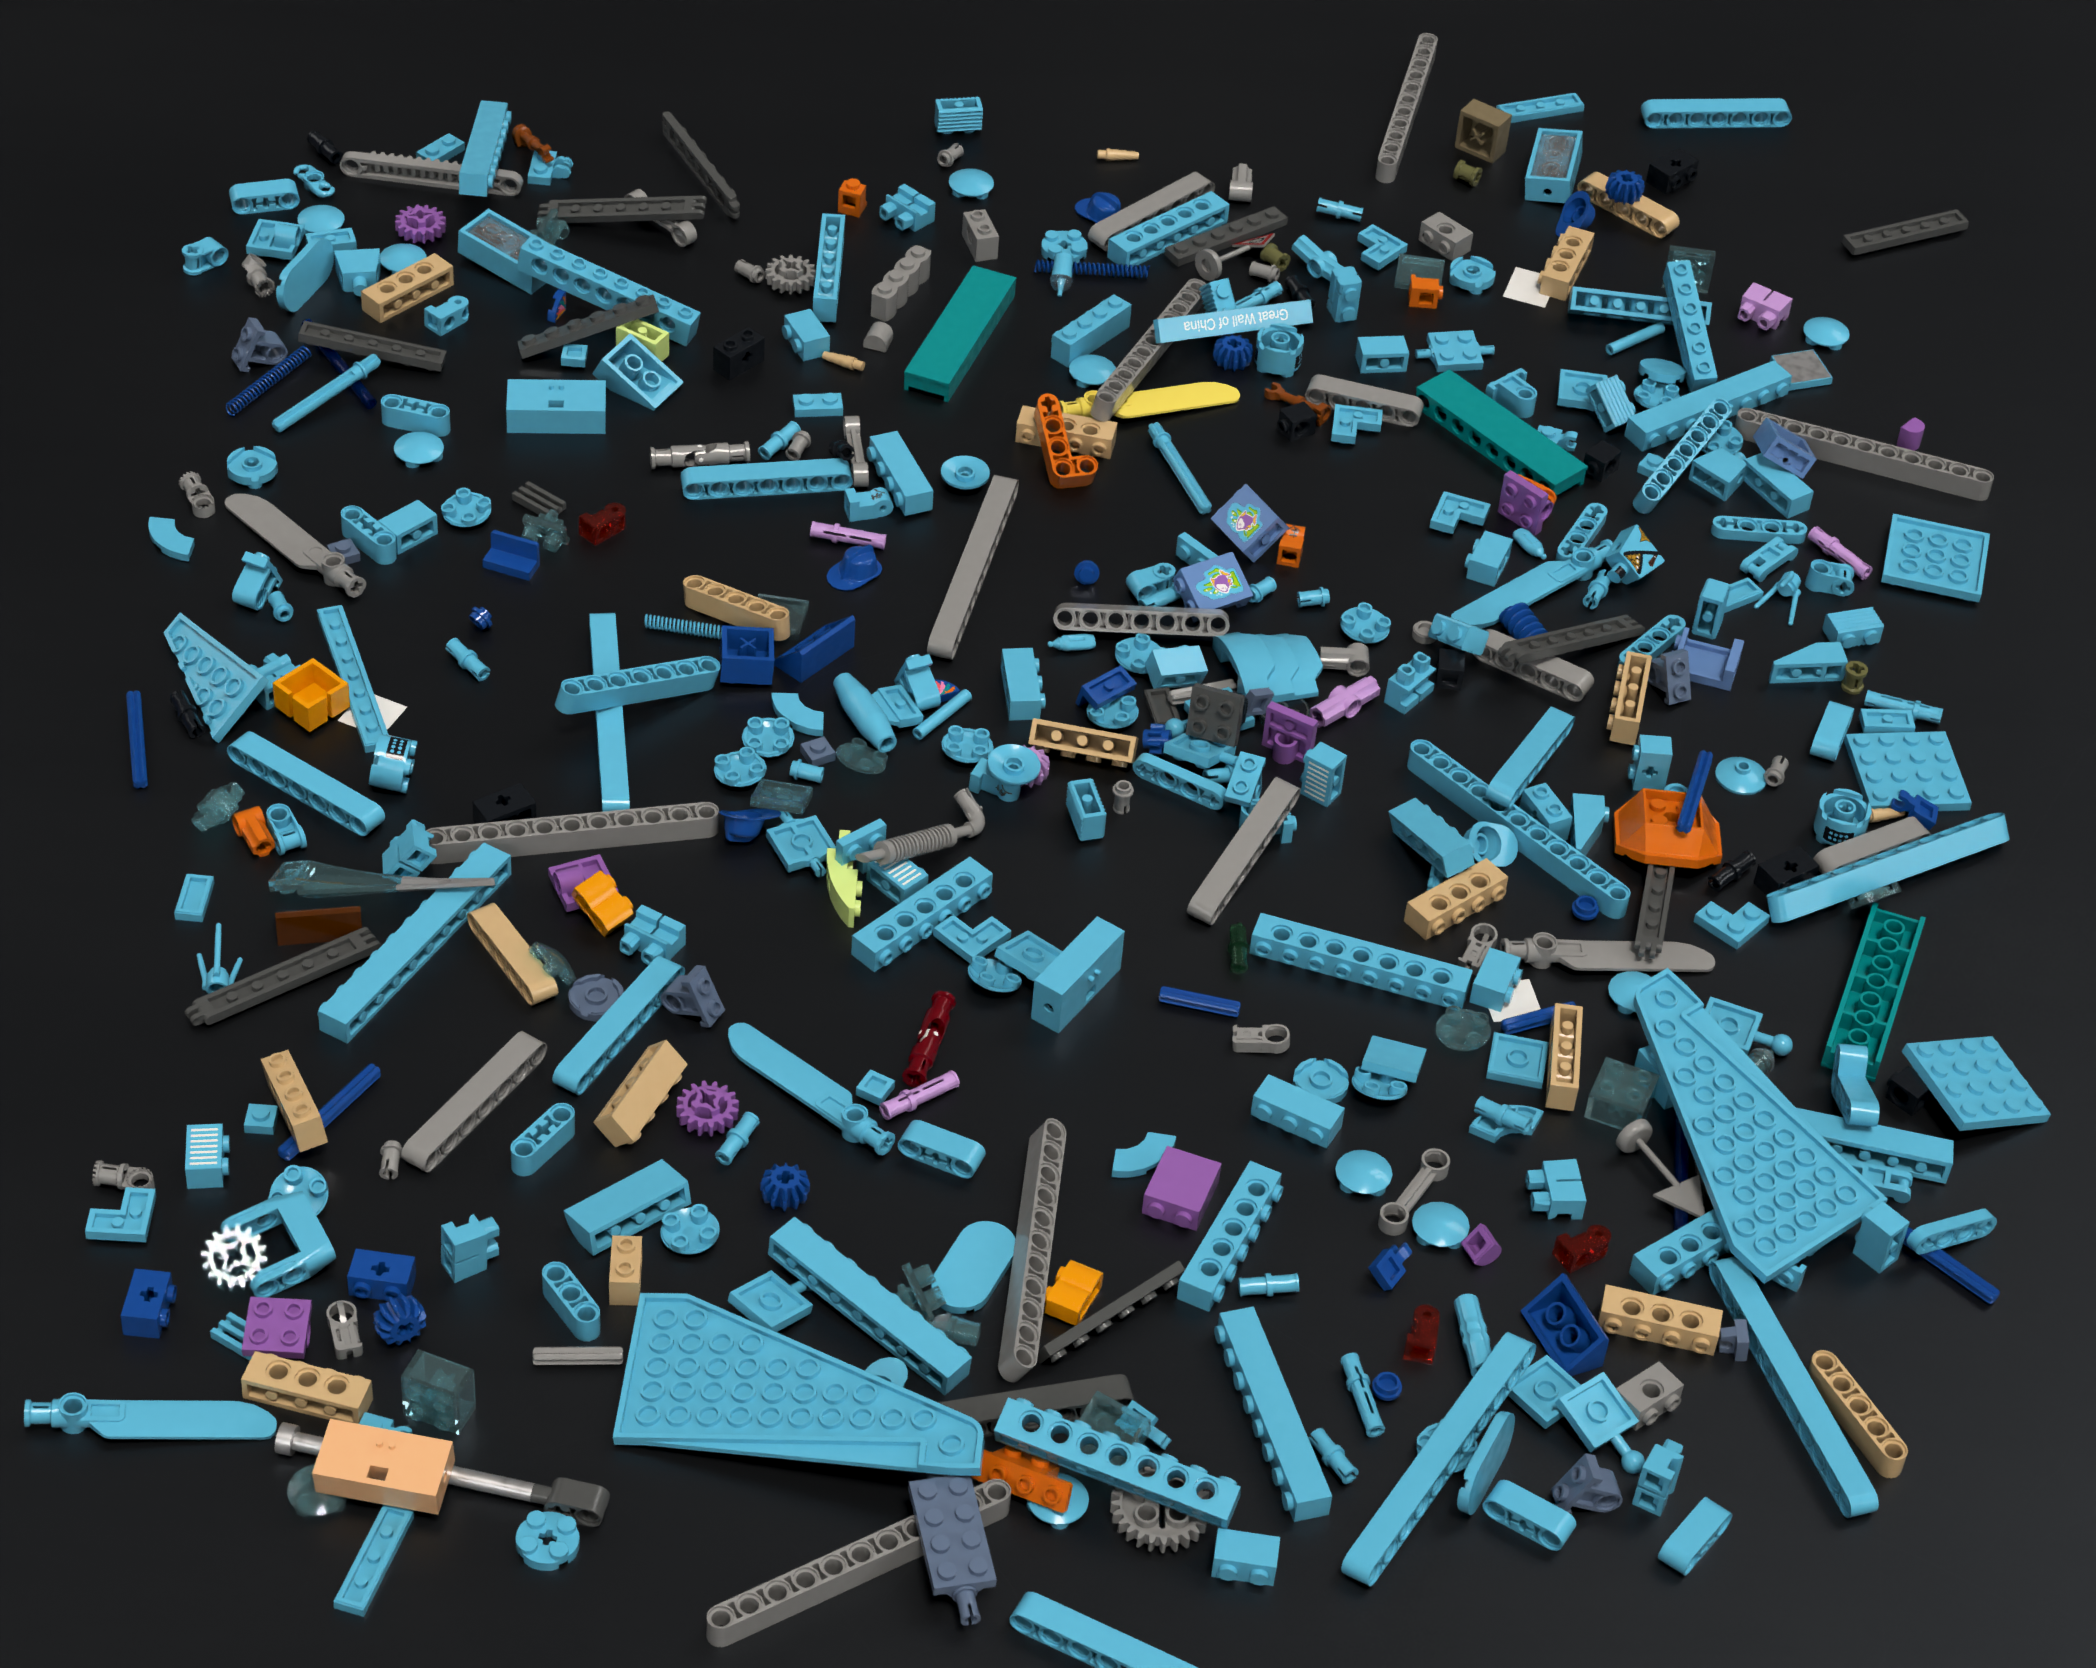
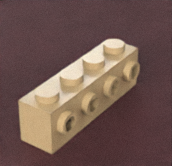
M1627 651L1624 665L1619 664L1616 679L1621 681H1616L1613 696L1618 697H1613L1610 712L1614 713V715L1609 714L1606 728L1611 730L1609 741L1635 745L1652 660L1651 655Z
M1033 718L1028 744L1035 745L1036 750L1043 749L1044 753L1048 754L1050 749L1060 750V756L1075 758L1076 754L1086 755V761L1101 763L1103 758L1112 760L1111 765L1127 768L1128 763L1133 764L1135 761L1139 738Z
M667 1040L648 1046L593 1123L614 1147L626 1143L628 1145L633 1144L640 1138L642 1134L640 1131L644 1125L655 1117L654 1111L669 1097L668 1091L681 1080V1073L688 1064Z

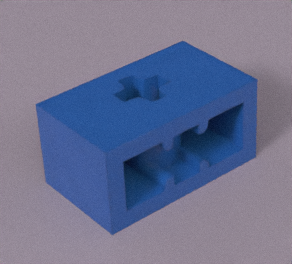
M355 1249L347 1275L349 1296L389 1301V1296L395 1299L400 1293L405 1297L411 1295L416 1278L415 1257Z
M135 1268L120 1315L123 1335L160 1339L163 1327H167L169 1324L170 1303H175L177 1296V1286L172 1284L171 1272Z

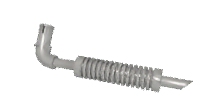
M964 788L954 795V799L969 820L963 826L954 828L951 824L947 823L881 840L875 843L873 850L856 854L855 858L862 863L877 861L881 865H887L953 847L957 842V838L965 836L971 838L982 832L985 826L983 807L979 806L975 801L969 788Z

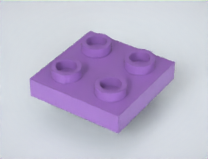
M1510 470L1504 474L1498 512L1520 527L1528 530L1534 536L1542 530L1543 521L1551 514L1553 503L1548 500V493Z
M1271 701L1266 709L1262 745L1272 749V758L1277 763L1290 764L1295 759L1303 763L1306 752L1315 746L1318 720Z
M600 854L548 868V876L566 912L581 909L571 895L576 886L600 870L605 875H610Z
M250 1297L242 1344V1355L253 1356L254 1352L257 1351L265 1354L271 1353L281 1358L304 1359L306 1348H308L310 1342L312 1300Z

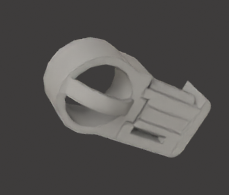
M1479 923L1471 929V934L1467 941V949L1462 958L1458 957L1457 966L1472 969L1473 975L1478 974L1489 948L1496 947L1498 932L1494 926L1487 923ZM1484 933L1481 941L1474 937L1477 934ZM1489 936H1491V937L1493 938V940L1487 942L1488 939H1489Z
M1236 1024L1233 1026V1051L1283 1053L1290 1047V1031L1281 1024L1262 1025V1028L1237 1027ZM1276 1035L1285 1038L1280 1042L1268 1040L1269 1037Z
M345 1300L333 1302L326 1311V1317L336 1358L342 1360L347 1359L349 1354H353V1357L363 1355V1343H360L358 1334L357 1309L355 1305ZM345 1312L352 1315L349 1320H346ZM337 1313H339L340 1322L332 1319Z

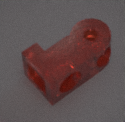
M610 503L605 506L604 510L602 509L593 515L587 512L580 515L579 534L596 546L621 532L626 526L625 506L620 503Z
M1592 1225L1586 1232L1572 1238L1567 1233L1561 1234L1556 1238L1552 1254L1570 1274L1606 1256L1608 1245L1611 1241V1232L1602 1225Z
M1423 1304L1415 1308L1411 1325L1412 1334L1407 1333L1403 1360L1433 1365L1440 1313L1434 1306Z

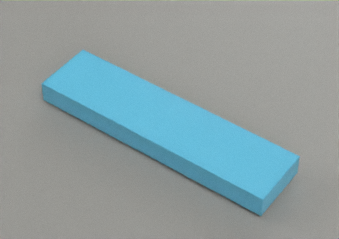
M1576 93L1497 105L1496 108L1511 114V123L1583 112L1585 105Z
M388 1505L382 1506L333 1601L334 1609L361 1617L365 1616L414 1519V1511Z

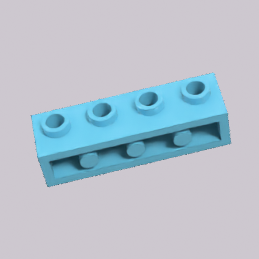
M1115 294L1101 301L1100 304L1086 311L1082 316L1071 321L1052 335L1051 358L1069 368L1072 360L1078 356L1089 355L1130 327L1132 304Z
M898 431L870 436L869 447L866 449L868 460L874 463L877 475L884 480L886 490L891 492L895 505L900 507L904 516L932 510L934 491Z
M1413 798L1388 811L1393 833L1445 877L1449 878L1475 865L1472 854L1475 850L1472 842L1468 838L1462 837L1455 827H1450L1440 815L1437 816L1433 813L1427 804L1424 805L1417 798Z

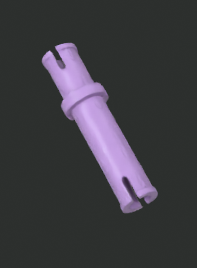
M812 521L810 537L832 540V543L840 541L860 546L870 544L873 548L881 550L885 549L887 534L883 535L841 527V524L838 523L830 525Z
M1818 526L1811 529L1807 537L1820 546L1823 553L1833 556L1841 564H1848L1853 567L1854 573L1862 580L1870 576L1873 568L1842 546L1839 539L1829 536Z
M950 1070L916 1088L901 1091L897 1097L880 1103L881 1115L884 1119L890 1120L905 1111L912 1112L916 1110L918 1105L959 1087L960 1081L957 1074Z

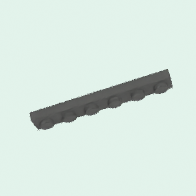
M1273 206L1165 247L1164 255L1179 267L1194 261L1196 254L1200 250L1208 248L1218 252L1231 247L1232 244L1246 241L1286 226L1288 217Z
M1956 209L1843 235L1842 244L1854 256L1966 230L1969 221Z
M654 294L650 296L642 295L636 298L635 301L627 304L619 303L613 306L612 309L604 312H593L589 317L581 320H570L566 325L560 327L553 326L547 328L543 333L537 335H526L520 341H517L522 359L657 313L659 309Z
M309 321L303 322L298 334V342L311 346L317 345L335 351L350 352L358 356L376 354L382 361H392L406 366L421 367L429 371L441 372L447 354L446 350Z
M1178 1260L1038 1350L1037 1361L1039 1364L1047 1359H1050L1052 1363L1067 1354L1064 1349L1067 1346L1073 1344L1074 1348H1077L1090 1339L1088 1336L1089 1332L1095 1329L1097 1334L1112 1325L1111 1318L1118 1315L1121 1320L1135 1310L1133 1305L1138 1301L1144 1305L1158 1296L1155 1291L1160 1287L1166 1291L1179 1282L1177 1276L1184 1272L1185 1268Z

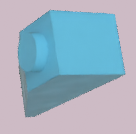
M1841 642L1814 643L1773 661L1769 683L1842 681L1846 673L1845 666L1848 660Z
M1573 793L1569 813L1573 817L1570 827L1571 846L1586 856L1600 836L1603 823H1608L1609 807H1605L1603 795Z

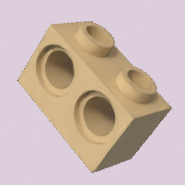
M612 1235L609 1305L638 1306L642 1272V1236Z

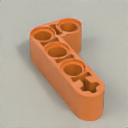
M1048 393L1041 395L1037 401L1034 417L1051 485L1057 489L1090 485L1098 469L1096 459L1089 455L1072 457L1058 398ZM1052 450H1057L1060 454L1054 453ZM1081 469H1087L1089 473L1083 472ZM1057 472H1063L1066 475H1060Z

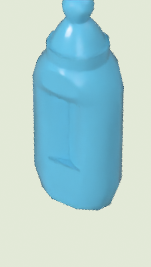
M1524 528L1513 532L1514 541L1528 554L1541 557L1542 560L1547 558V555L1544 554L1542 543L1531 532Z
M1093 634L1062 635L1053 642L1049 641L1047 645L1062 651L1091 650L1096 647V641Z

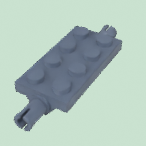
M926 1473L927 1479L909 1481L908 1491L933 1596L947 1594L957 1602L961 1624L969 1625L968 1618L970 1617L971 1624L974 1625L981 1620L975 1597L983 1588L996 1587L997 1578L971 1476L955 1475L945 1477V1475Z

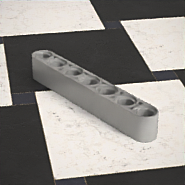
M1193 172L1094 224L1089 230L1088 239L1108 252L1109 238L1210 191L1214 192L1215 184L1200 173Z
M1061 603L1055 608L1053 616L1056 627L1062 630L1216 637L1225 635L1230 627L1229 616L1220 609ZM1062 611H1068L1071 613L1072 618L1067 622H1063L1058 618V614ZM1087 612H1093L1097 615L1098 619L1093 623H1088L1084 620L1083 616ZM1118 613L1122 615L1123 620L1119 624H1113L1109 620L1110 615ZM1139 614H1144L1148 617L1149 621L1144 625H1139L1135 622L1134 618ZM1165 615L1173 617L1174 622L1170 626H1164L1161 624L1160 619ZM1194 616L1200 622L1196 627H1189L1185 623L1186 619ZM1219 617L1225 621V624L1221 628H1214L1211 625V621Z
M1278 777L1273 779L1192 897L1187 908V914L1209 925L1215 923L1296 804L1301 788Z
M523 1031L518 1032L405 1143L401 1152V1158L427 1173L431 1172L542 1062L547 1053V1044Z

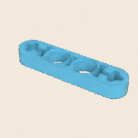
M1591 503L1586 506L1558 546L1556 561L1570 559L1572 554H1568V552L1573 553L1576 548L1589 547L1606 522L1608 510L1604 505ZM1582 526L1590 527L1591 530H1586V529H1583V528H1581V527H1582ZM1571 540H1578L1582 543H1574Z
M1717 516L1713 519L1711 534L1714 537L1727 540L1769 542L1779 536L1785 540V544H1801L1805 541L1807 527L1804 523L1792 520ZM1743 527L1749 528V529H1751L1752 531H1747V530H1744V529H1742V528H1743ZM1766 529H1771L1776 532H1769Z
M1678 615L1664 617L1621 652L1617 667L1619 664L1624 665L1627 651L1651 655L1652 659L1658 657L1675 643L1677 635L1682 636L1686 625L1685 620ZM1653 637H1661L1665 640L1660 641L1654 639ZM1641 648H1642V649H1647V650H1649L1650 652L1646 653V652H1642V651H1640V650H1638V649H1641Z
M1142 753L1132 765L1138 777L1210 809L1220 810L1227 802L1224 801L1226 789L1222 785L1152 754ZM1164 772L1170 774L1174 780L1167 778ZM1187 782L1193 784L1197 791L1190 788Z
M1984 1208L1935 1221L1914 1229L1907 1238V1244L1919 1255L1982 1238L1995 1228L1997 1219Z

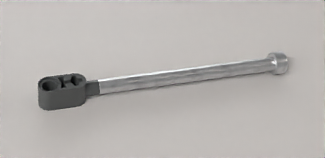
M282 1422L276 1435L275 1453L293 1456L295 1451L318 1455L324 1437L300 1432L299 1425ZM453 1466L448 1484L542 1504L544 1505L545 1512H558L573 1517L576 1524L588 1527H596L601 1524L610 1499V1493L607 1489L587 1482L557 1478L550 1487Z

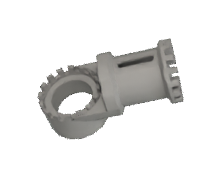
M249 253L241 264L248 271L246 275L247 282L254 286L255 293L259 297L270 296V293H273V290H275V283L267 277L265 271L267 265L258 256Z
M186 472L180 478L179 486L182 490L186 491L187 499L192 505L193 514L198 518L212 516L216 511L214 497L209 492L207 486L201 483V477L198 473Z
M102 1160L96 1161L94 1165L95 1169H93V1172H96V1174L92 1175L94 1186H101L102 1184L113 1185L122 1190H125L126 1187L155 1189L152 1171L146 1170L145 1167H130L127 1163H122L121 1165L105 1164ZM140 1179L149 1181L142 1187L133 1185L135 1181Z

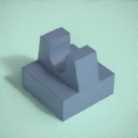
M1734 1319L1733 1327L1720 1328V1339H1718L1719 1352L1734 1354L1735 1361H1747L1750 1343L1746 1319Z

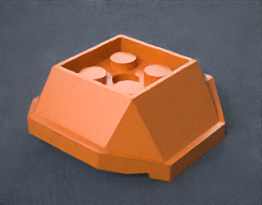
M1642 788L1633 798L1614 812V853L1622 856L1626 854L1631 859L1644 864L1693 869L1707 867L1710 864H1721L1720 825L1711 815L1701 795L1691 831L1687 834L1683 831L1678 832L1676 829L1687 792Z

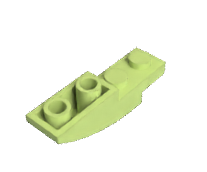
M840 830L839 839L850 834V830ZM827 848L826 881L831 902L842 921L848 927L854 928L855 917H860L861 900H856V897H862L863 881H857L858 869H853L854 861L841 866L835 860L836 849Z

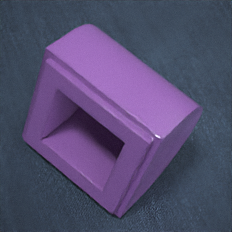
M1914 417L1904 424L1899 432L1897 446L1913 451L1917 450L1920 447L1924 433V423Z
M1481 1223L1461 1242V1245L1474 1264L1479 1266L1492 1263L1499 1257L1502 1251L1487 1226Z

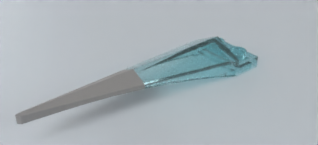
M311 860L283 862L268 881L270 892L280 891L281 894H290L297 890V894L305 898L495 885L494 878L399 876L354 870Z

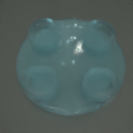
M853 738L851 743L842 744L836 749V756L839 761L856 772L878 774L886 769L887 754L868 747L863 739Z
M537 941L530 946L528 950L534 957L545 962L542 967L550 976L555 978L558 975L569 986L576 980L571 965L559 951Z
M1455 1005L1446 1008L1445 1014L1436 1023V1034L1438 1039L1449 1048L1458 1051L1476 1050L1485 1045L1490 1038L1491 1027L1489 1017L1484 1012L1461 1009Z
M315 1464L306 1466L293 1475L288 1483L287 1496L298 1516H322L329 1513H340L345 1509L348 1498L315 1492L312 1476Z

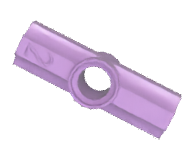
M1369 676L1362 678L1347 688L1343 685L1337 686L1332 690L1328 699L1310 708V717L1318 720V728L1325 727L1343 716L1346 718L1354 717L1363 704L1380 695V687L1377 684V680Z

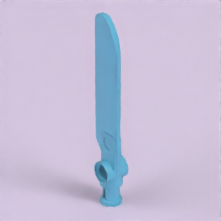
M1606 539L1601 541L1600 545L1595 548H1576L1572 553V557L1566 561L1545 562L1451 614V618L1480 629L1500 622L1499 615L1509 606L1520 602L1526 603L1529 606L1575 580H1589L1593 576V571L1600 568L1602 563L1606 561L1605 556L1613 542Z
M735 1023L728 1029V1042L732 1052L740 1061L842 1130V1137L846 1141L852 1143L860 1142L861 1144L867 1143L875 1149L878 1155L882 1156L891 1150L895 1142V1134L888 1131L885 1132L879 1128L877 1122L868 1116V1110L865 1106L853 1104L852 1094L751 1025Z
M72 1392L63 1395L60 1399H53L52 1402H32L31 1399H26L24 1407V1427H30L31 1424H51L52 1428H61L67 1434H79L90 1427L100 1436L107 1439L265 1440L272 1438L277 1430L276 1418L268 1411L254 1404L240 1401L86 1399L80 1393Z

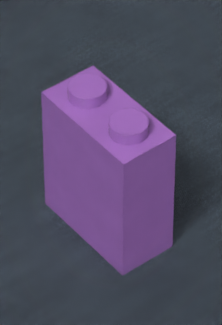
M1167 1146L1144 1193L1142 1214L1197 1231L1219 1183L1222 1163Z

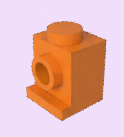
M854 178L844 180L838 191V213L859 218L867 206L866 185L860 184V181Z
M1411 274L1408 290L1409 307L1437 309V302L1442 300L1443 286H1439V279L1416 277V274Z

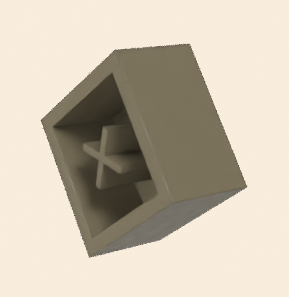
M1476 99L1471 100L1460 110L1455 148L1493 164L1506 152L1512 115Z

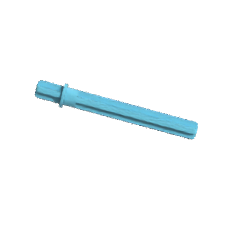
M371 354L360 362H354L353 367L272 421L273 428L277 432L284 431L358 380L366 379L368 377L367 374L379 367L380 359L376 354Z
M1150 423L1148 432L1153 439L1154 447L1161 451L1199 513L1202 515L1205 513L1209 514L1212 504L1171 442L1170 434L1164 431L1160 423Z

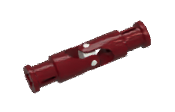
M947 991L934 992L931 998L932 1006L925 1013L917 1036L918 1041L912 1047L909 1055V1066L902 1074L903 1081L910 1087H918L926 1083L927 1072L933 1067L938 1048L950 1022V1011L956 1006L955 997Z

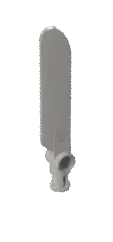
M233 494L226 498L224 503L226 509L294 565L302 569L319 571L323 575L326 585L344 588L348 596L355 598L363 593V590L366 588L365 579L354 574L353 569L345 563L343 554L330 552L270 502L249 494Z
M1539 932L1533 938H1524L1523 941H1509L1508 938H1502L1500 941V951L1521 957L1524 963H1529L1537 969H1547L1551 966L1552 962H1560L1578 971L1661 972L1668 968L1672 972H1709L1715 967V958L1712 954L1694 945L1680 942L1663 941L1661 953L1656 952L1655 959H1650V951L1645 950L1644 957L1638 956L1639 949L1634 948L1635 941L1556 939L1552 934L1546 932Z

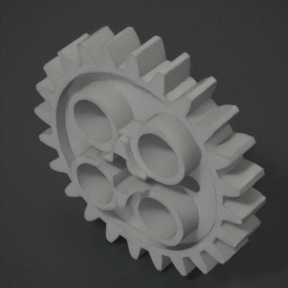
M1144 1467L1142 1472L1139 1471L1144 1477H1150L1156 1472L1150 1467ZM1173 1478L1168 1484L1173 1488H1180L1185 1482L1180 1478ZM1115 1487V1491H1112L1110 1513H1113L1112 1523H1118V1533L1126 1532V1541L1136 1538L1137 1548L1146 1543L1148 1544V1552H1151L1155 1546H1159L1161 1553L1165 1552L1166 1546H1170L1174 1552H1177L1179 1543L1185 1548H1189L1190 1539L1197 1542L1199 1541V1534H1205L1206 1526L1209 1523L1163 1505L1164 1529H1161L1159 1527L1158 1503ZM1202 1489L1197 1493L1201 1499H1209L1208 1491H1203Z

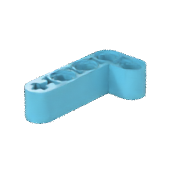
M1837 1044L1831 1078V1093L1847 1125L1876 1127L1879 1121L1880 1108L1879 1102L1866 1079L1868 1048L1863 1045Z

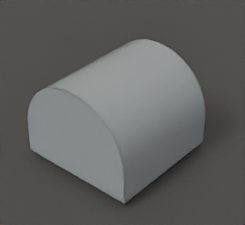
M884 322L873 323L864 339L863 347L886 352L893 340L892 328Z

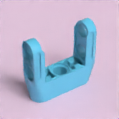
M303 1191L267 1199L230 1216L220 1226V1230L227 1241L243 1242L283 1223L298 1253L258 1271L250 1282V1288L255 1297H270L313 1277L337 1258L329 1238Z

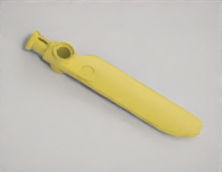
M1199 382L1135 391L1130 394L1113 416L1134 418L1231 404L1239 401L1240 393L1235 387L1217 382ZM1087 391L1084 397L1076 398L1075 401H1059L1061 412L1093 418L1090 411L1097 391Z

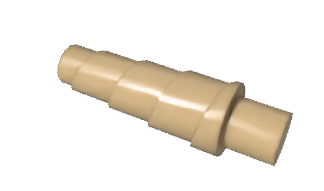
M1106 148V150H1097V159H1106V161L1138 160L1139 152Z
M824 351L822 354V359L849 370L863 371L865 368V362L857 360L856 357Z
M1871 808L1872 814L1869 823L1904 817L1906 811L1899 812L1892 808Z

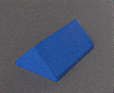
M851 615L824 625L774 659V665L802 683L854 647V616Z
M1562 1273L1520 1311L1550 1358L1570 1376H1574L1603 1366L1609 1339L1568 1276Z

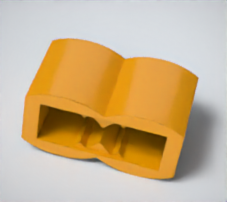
M600 870L576 886L571 895L583 912L588 915L595 928L606 937L631 920L634 914V907L628 897H622L617 892V885L614 879L609 874L605 875Z
M1070 1260L1066 1267L1061 1266L1055 1278L1056 1283L1053 1287L1048 1286L1046 1289L1045 1313L1075 1326L1081 1323L1089 1306H1091L1100 1292L1104 1273L1073 1260Z

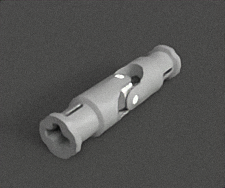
M744 441L743 444L729 445L728 442L707 445L671 446L668 449L650 447L651 469H655L657 466L680 468L703 466L706 464L727 465L730 462L736 461L750 463V446L748 441ZM693 452L695 459H688L686 455Z

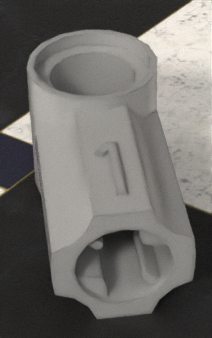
M1239 163L1238 166L1233 167L1228 200L1251 202L1253 189L1252 169L1247 164Z
M1353 643L1347 648L1320 647L1319 657L1323 664V669L1347 670L1350 675L1355 677L1364 676L1369 672V649L1363 643Z

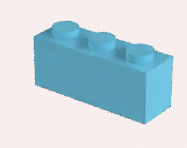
M1762 453L1744 460L1747 468L1743 481L1788 519L1810 509L1814 491L1795 474L1764 457Z
M1033 648L1002 649L1000 668L1009 721L1040 719L1041 709H1045L1046 699L1045 693H1040L1043 687L1042 676H1037L1039 674V658H1034Z
M1268 1074L1253 1095L1250 1115L1327 1149L1342 1127L1345 1108Z

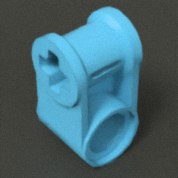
M205 237L200 241L185 245L182 248V255L185 257L183 271L188 275H199L209 269L221 266L227 261L228 250L212 237Z
M1822 559L1813 560L1805 580V586L1813 592L1848 596L1854 591V583L1852 581L1854 569L1848 564L1828 562Z
M1159 563L1142 570H1135L1126 578V585L1137 601L1166 589V586L1168 588L1173 586V577L1176 570L1169 563Z
M280 803L271 805L266 811L267 828L275 841L277 853L281 856L285 854V851L297 847L306 848L307 840L304 831L296 821L290 808Z

